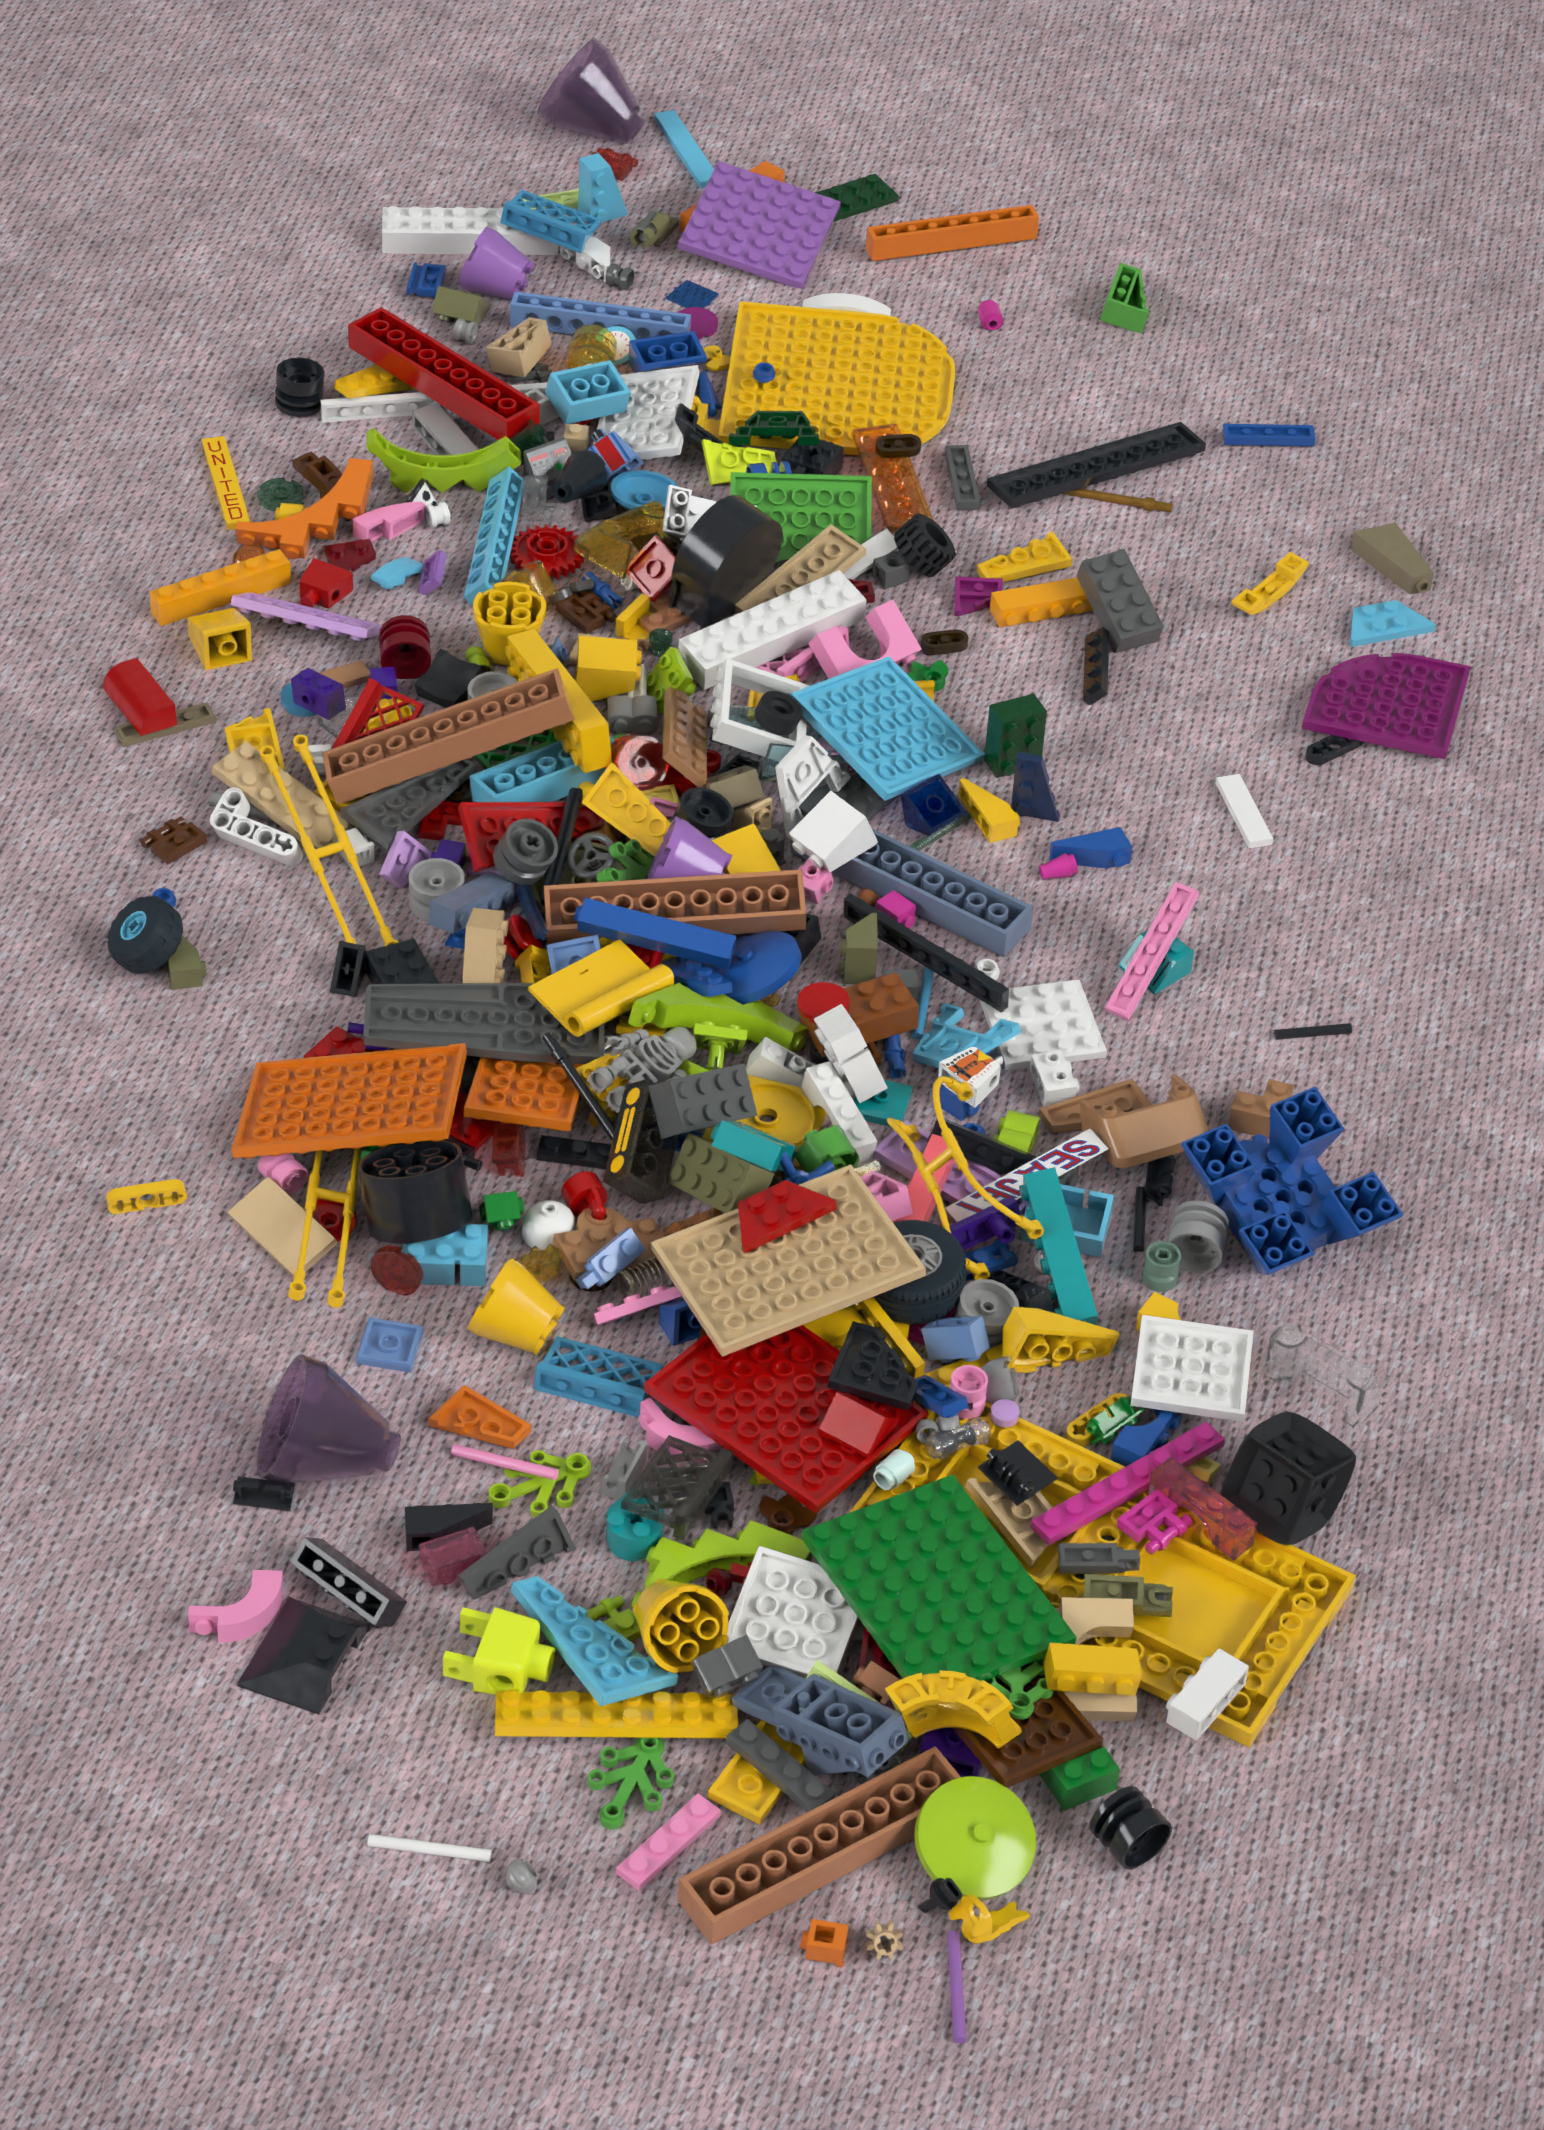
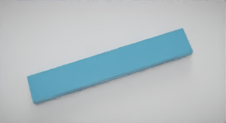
M675 110L654 113V120L699 188H705L714 169Z

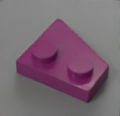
M955 576L954 616H961L990 607L991 592L1003 590V579Z

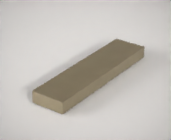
M203 703L176 710L177 725L140 736L131 723L114 727V732L122 747L216 723V716L209 704Z

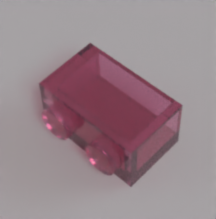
M474 1527L419 1544V1562L432 1587L440 1584H451L456 1579H459L458 1575L487 1554Z

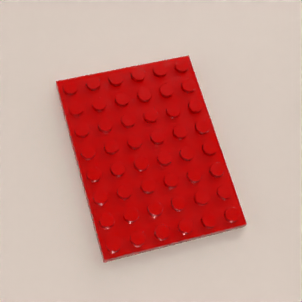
M803 1325L723 1357L709 1336L705 1334L644 1383V1391L816 1514L913 1433L918 1422L922 1419H928L929 1414L928 1411L915 1402H912L910 1410L907 1411L855 1396L898 1419V1423L868 1458L819 1433L821 1423L836 1392H841L827 1388L828 1379L840 1351Z

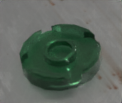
M274 478L260 485V489L257 491V499L259 504L265 509L276 511V507H280L281 503L302 504L304 490L294 480L289 482L285 481V478Z

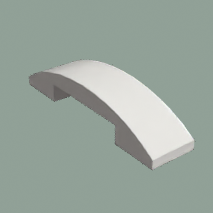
M846 293L816 295L803 300L802 307L891 315V309L876 300Z

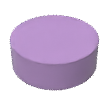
M1001 1399L993 1403L990 1417L993 1423L1000 1427H1011L1018 1422L1020 1409L1015 1402Z

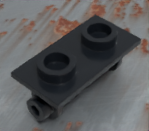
M1174 1155L1148 1162L1144 1191L1158 1206H1163V1199L1172 1193L1173 1176L1171 1174L1174 1173L1176 1164Z
M238 1476L233 1484V1491L235 1492L233 1504L290 1511L295 1483Z

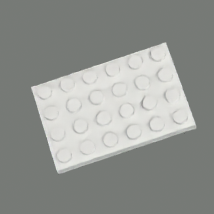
M698 365L620 375L631 391L626 411L600 417L597 430L603 429L606 435L615 431L641 459L650 460L658 457L680 455L685 436L676 424L675 415L680 403L691 410L700 373Z

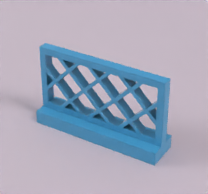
M521 189L511 202L507 200L504 204L500 223L582 253L586 242L600 227L602 220Z
M557 1336L543 1362L539 1361L536 1366L534 1390L639 1418L641 1401L648 1399L650 1396L644 1391V1383L663 1369V1364ZM559 1347L571 1349L572 1352L561 1354L558 1349ZM594 1355L598 1356L599 1359L588 1362L585 1357ZM578 1359L581 1363L578 1365L570 1366L568 1364V1361ZM620 1362L626 1366L615 1369L612 1364ZM605 1366L608 1371L597 1373L594 1369ZM643 1369L654 1371L644 1376L639 1373ZM630 1373L634 1376V1378L625 1381L621 1377Z

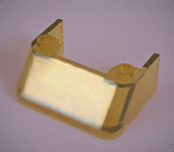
M651 501L604 520L575 539L574 551L624 579L626 578L633 545L628 541L636 536L656 532L666 535L662 532L665 507L659 502Z

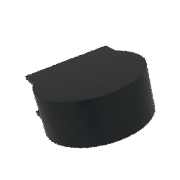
M739 495L727 496L716 502L693 525L678 550L672 569L674 587L669 608L676 607L681 610L684 615L701 626L700 630L719 622L735 612V604L763 582L771 572L782 545L783 531L781 525Z

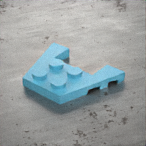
M944 1003L940 1008L941 1015L935 1017L932 1021L933 1028L929 1033L923 1035L912 1054L915 1062L939 1068V1063L942 1060L970 1047H976L986 1054L1022 1031L1019 1023L1002 1018L985 1034L955 1027L954 1025L965 1016L962 1007Z

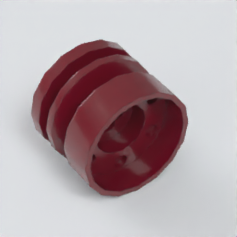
M411 615L392 617L382 625L379 630L381 667H394L396 679H417L424 675L431 666L430 632L427 625L421 619Z

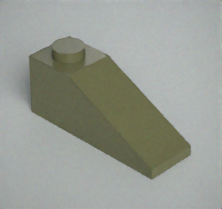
M182 935L181 943L176 949L177 951L166 963L171 990L203 986L202 977L207 976L205 961H200L198 950Z

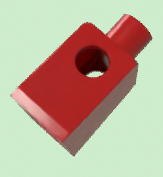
M313 558L299 582L301 605L314 607L317 604L328 609L353 591V572Z

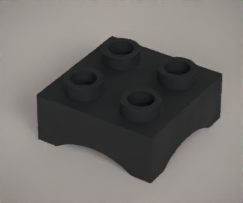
M440 648L427 672L418 678L414 686L419 697L447 708L468 700V685L470 681L477 675L483 674L480 665L462 661Z

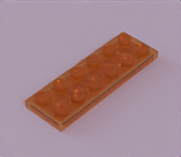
M898 424L853 429L852 437L866 475L872 476V491L886 529L890 533L896 532L917 513L933 520L910 457L883 458L875 451L876 440L880 436L901 434Z

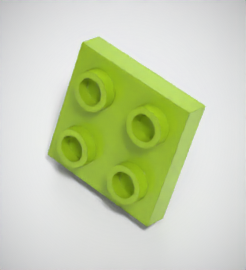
M671 646L646 677L647 691L650 696L656 697L657 711L661 714H664L665 691L670 686L677 691H683L687 696H691L696 687L679 650Z
M701 1021L699 1024L695 1023L691 1033L695 1037L697 1049L709 1050L706 1069L713 1070L715 1061V1070L723 1068L724 1052L741 1054L747 1040L748 1030H742L738 1025L719 1027L709 1021Z

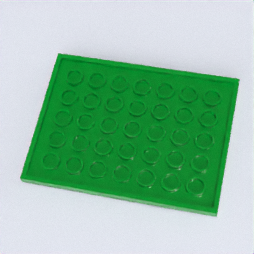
M953 1474L802 1530L801 1539L902 1678L918 1673L926 1675L940 1673V1671H955L965 1673L966 1676L979 1681H985L1044 1658L1049 1643L1076 1644V1635Z

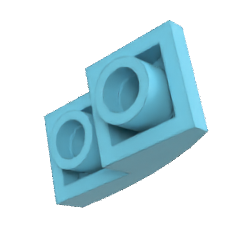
M408 557L398 558L379 568L371 575V580L379 583L382 588L393 589L394 586L404 585L405 577L422 573L423 563Z

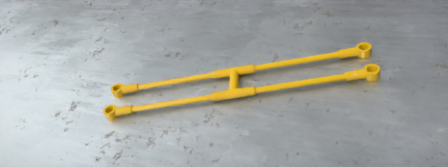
M305 735L295 736L293 739L294 749L300 752L304 763L311 772L335 826L334 831L339 842L317 849L314 848L310 837L306 835L280 776V769L275 760L274 748L269 745L263 746L260 749L261 760L267 764L271 775L274 776L300 834L301 844L315 875L319 877L344 934L345 942L357 944L348 930L325 878L324 869L319 859L344 851L349 864L353 866L380 927V934L385 943L384 946L399 943L397 940H394L389 927L385 925L359 867L358 858L344 826L340 824L313 764L314 759L309 750L308 738Z
M362 1147L354 1150L351 1176L347 1183L346 1193L319 1188V1171L323 1150L315 1152L313 1171L309 1177L306 1195V1215L298 1265L294 1272L293 1282L290 1283L288 1296L292 1300L299 1301L305 1296L304 1266L312 1215L316 1209L318 1198L344 1203V1224L337 1271L333 1279L332 1289L329 1290L327 1304L333 1308L343 1306L345 1299L343 1271L351 1218L354 1216L358 1189L357 1166L360 1162Z

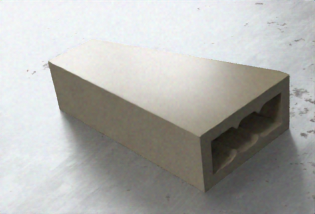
M1396 522L1354 531L1351 546L1354 553L1408 594L1423 593L1431 590L1434 572Z

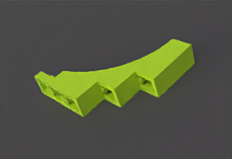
M680 983L636 999L628 1020V1024L635 1028L650 1022L660 1028H693L695 1023L699 1024L701 1021L713 1022L715 1026L719 1027L738 1025L742 1030H748V1040L760 1043L767 1037L793 1053L800 1051L804 1047L808 1028L759 1000L742 1005L724 994L703 997Z

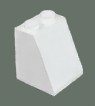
M832 791L789 833L793 841L792 847L800 855L807 854L810 861L816 867H824L829 872H832L878 843L866 816Z

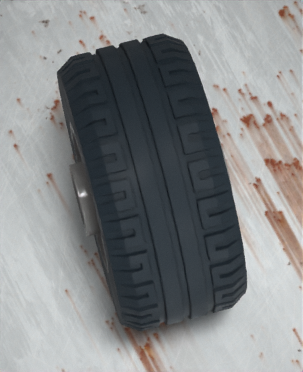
M920 1220L894 1222L896 1228L925 1266L926 1276L876 1295L874 1298L892 1321L904 1324H923L935 1321L948 1314L958 1305L966 1278L964 1250L959 1241L941 1226Z

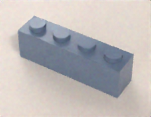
M493 872L482 875L431 900L428 924L454 934L466 928L473 908L500 911L513 905L516 897L515 883Z

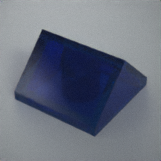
M940 774L931 777L901 795L905 825L927 836H931L968 814Z

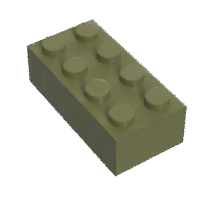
M688 1133L667 1181L712 1207L727 1213L737 1209L738 1202L769 1188L775 1173L711 1146L713 1141Z

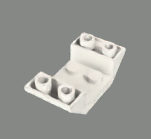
M669 485L662 532L666 535L670 534L678 541L683 542L697 520L716 501L691 496L692 490Z

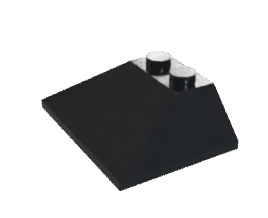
M289 1597L239 1679L237 1686L319 1715L332 1693V1677L350 1646L358 1649L370 1625Z

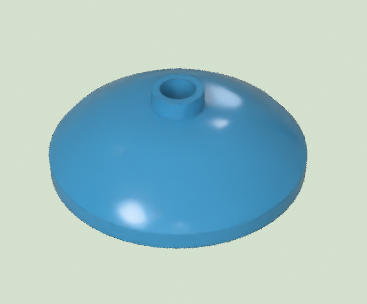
M635 470L616 476L611 482L610 492L621 506L637 513L653 514L665 511L668 486L678 485L665 475L652 471Z

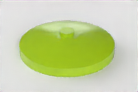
M967 1776L946 1782L926 1799L916 1819L915 1845L919 1859L933 1881L939 1878H950L961 1890L962 1897L971 1894L979 1900H988L1009 1892L1026 1876L1035 1857L1036 1833L1027 1808L1011 1790L991 1779Z

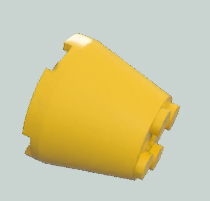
M518 582L495 583L493 588L483 593L478 592L474 598L473 616L485 653L491 663L510 666V661L505 652V647L508 646L507 636L535 629L538 634L541 632L546 617V601L543 595L539 596L530 590L529 585Z
M511 1258L506 1262L490 1286L488 1293L475 1311L467 1329L477 1336L538 1355L545 1343L544 1340L551 1335L566 1307L562 1306L521 1263Z
M658 1579L641 1593L637 1603L634 1605L633 1613L636 1617L647 1653L660 1667L669 1672L677 1674L678 1672L693 1671L691 1665L695 1658L720 1648L728 1642V1610L723 1601L706 1587Z

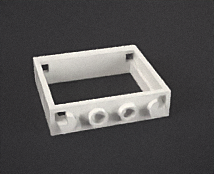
M728 658L725 659L722 667H717V673L714 677L717 683L713 690V696L716 698L711 709L714 715L710 723V727H713L712 740L781 761L798 741L806 735L807 720L802 716L795 731L789 734L788 739L729 720L731 684L762 694L769 691H778L789 696L793 692L809 687V685Z

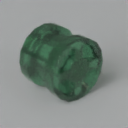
M663 628L652 630L649 634L650 644L648 647L651 655L662 657L669 647H672L673 634Z

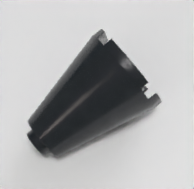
M590 450L576 451L571 454L553 486L555 497L559 501L567 503L601 492L609 479V473L606 472L604 460L597 453Z

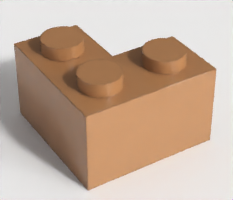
M1268 1079L1263 1096L1237 1090L1231 1107L1228 1126L1232 1131L1253 1136L1261 1134L1269 1139L1270 1107L1274 1103L1293 1096L1294 1085Z

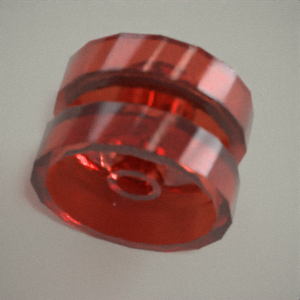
M629 734L621 736L611 745L612 763L640 791L655 788L666 777L669 763L663 759V744L655 738Z

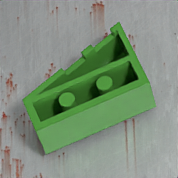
M1123 263L1119 264L1100 318L1101 321L1133 332H1143L1149 313L1145 306L1146 296L1143 294L1144 284L1141 269Z

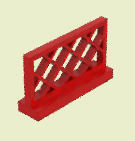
M369 678L331 749L417 719L425 706L423 703L382 686L378 681ZM384 694L391 696L394 704L381 709L379 702ZM407 705L416 707L411 716L402 718L399 708ZM396 710L399 720L386 724L383 714ZM380 715L383 726L369 730V720Z

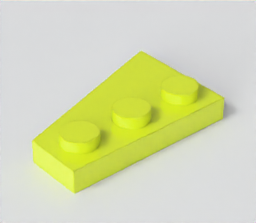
M705 439L701 441L711 486L730 483L731 472L746 473L748 464L764 463L769 473L771 463L776 462L774 451L751 447H737L728 443H714L711 440Z

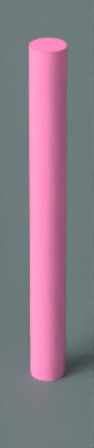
M454 1444L451 1449V1454L454 1456L556 1480L559 1474L556 1468Z

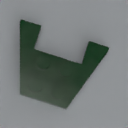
M756 411L745 421V426H739L736 429L735 435L734 433L729 435V445H750L752 436H759L761 439H770L773 436L793 439L798 436V445H819V434H815L814 427L810 426V421L803 411Z

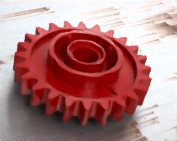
M545 524L544 528H540L538 525H535L534 530L527 527L526 533L519 531V536H514L509 558H511V564H515V569H521V574L529 573V578L536 575L538 580L542 577H546L548 581H550L551 577L559 580L560 575L567 578L568 572L575 574L576 569H581V563H584L585 557L584 541H580L579 535L574 536V531L566 532V527L557 529V525H554L552 528H549Z

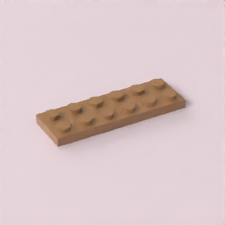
M670 686L665 691L663 759L697 787L701 788L707 782V713L701 706H695L690 702L688 696L683 691H677Z

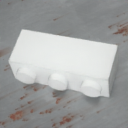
M1220 1648L1212 1657L1207 1656L1201 1663L1196 1675L1191 1674L1186 1679L1179 1694L1174 1693L1168 1700L1166 1709H1168L1166 1723L1197 1741L1246 1685L1249 1666Z

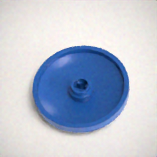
M764 931L736 940V947L729 969L706 965L732 982V992L724 995L740 1004H747L760 1000L783 987L797 972L801 964L802 955L796 940L791 935L780 931Z

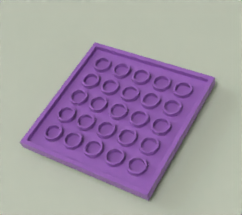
M718 161L679 240L678 249L802 289L840 208L841 201Z

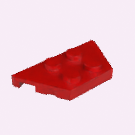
M784 1180L738 1202L743 1252L747 1253L837 1210L836 1201Z

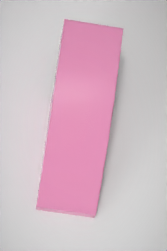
M407 502L394 504L353 518V537L357 540L370 539L371 542L381 536L390 540L425 521V503Z

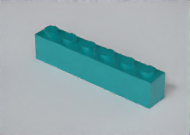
M1053 1167L1023 1174V1185H1019L1022 1201H1028L1027 1219L1031 1221L1039 1220L1044 1229V1234L1034 1239V1244L1037 1251H1042L1043 1259H1040L1043 1275L1049 1276L1050 1284H1047V1289H1049L1051 1300L1055 1299L1057 1304L1054 1313L1097 1325V1311L1056 1168Z

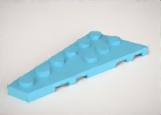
M539 1576L512 1582L510 1592L528 1615L538 1620L540 1630L600 1707L677 1685L679 1675L666 1672L658 1667V1664L650 1656L644 1657L634 1650L635 1644L601 1620L595 1622L586 1616L587 1610L580 1605L577 1607L572 1606L564 1600L563 1593Z

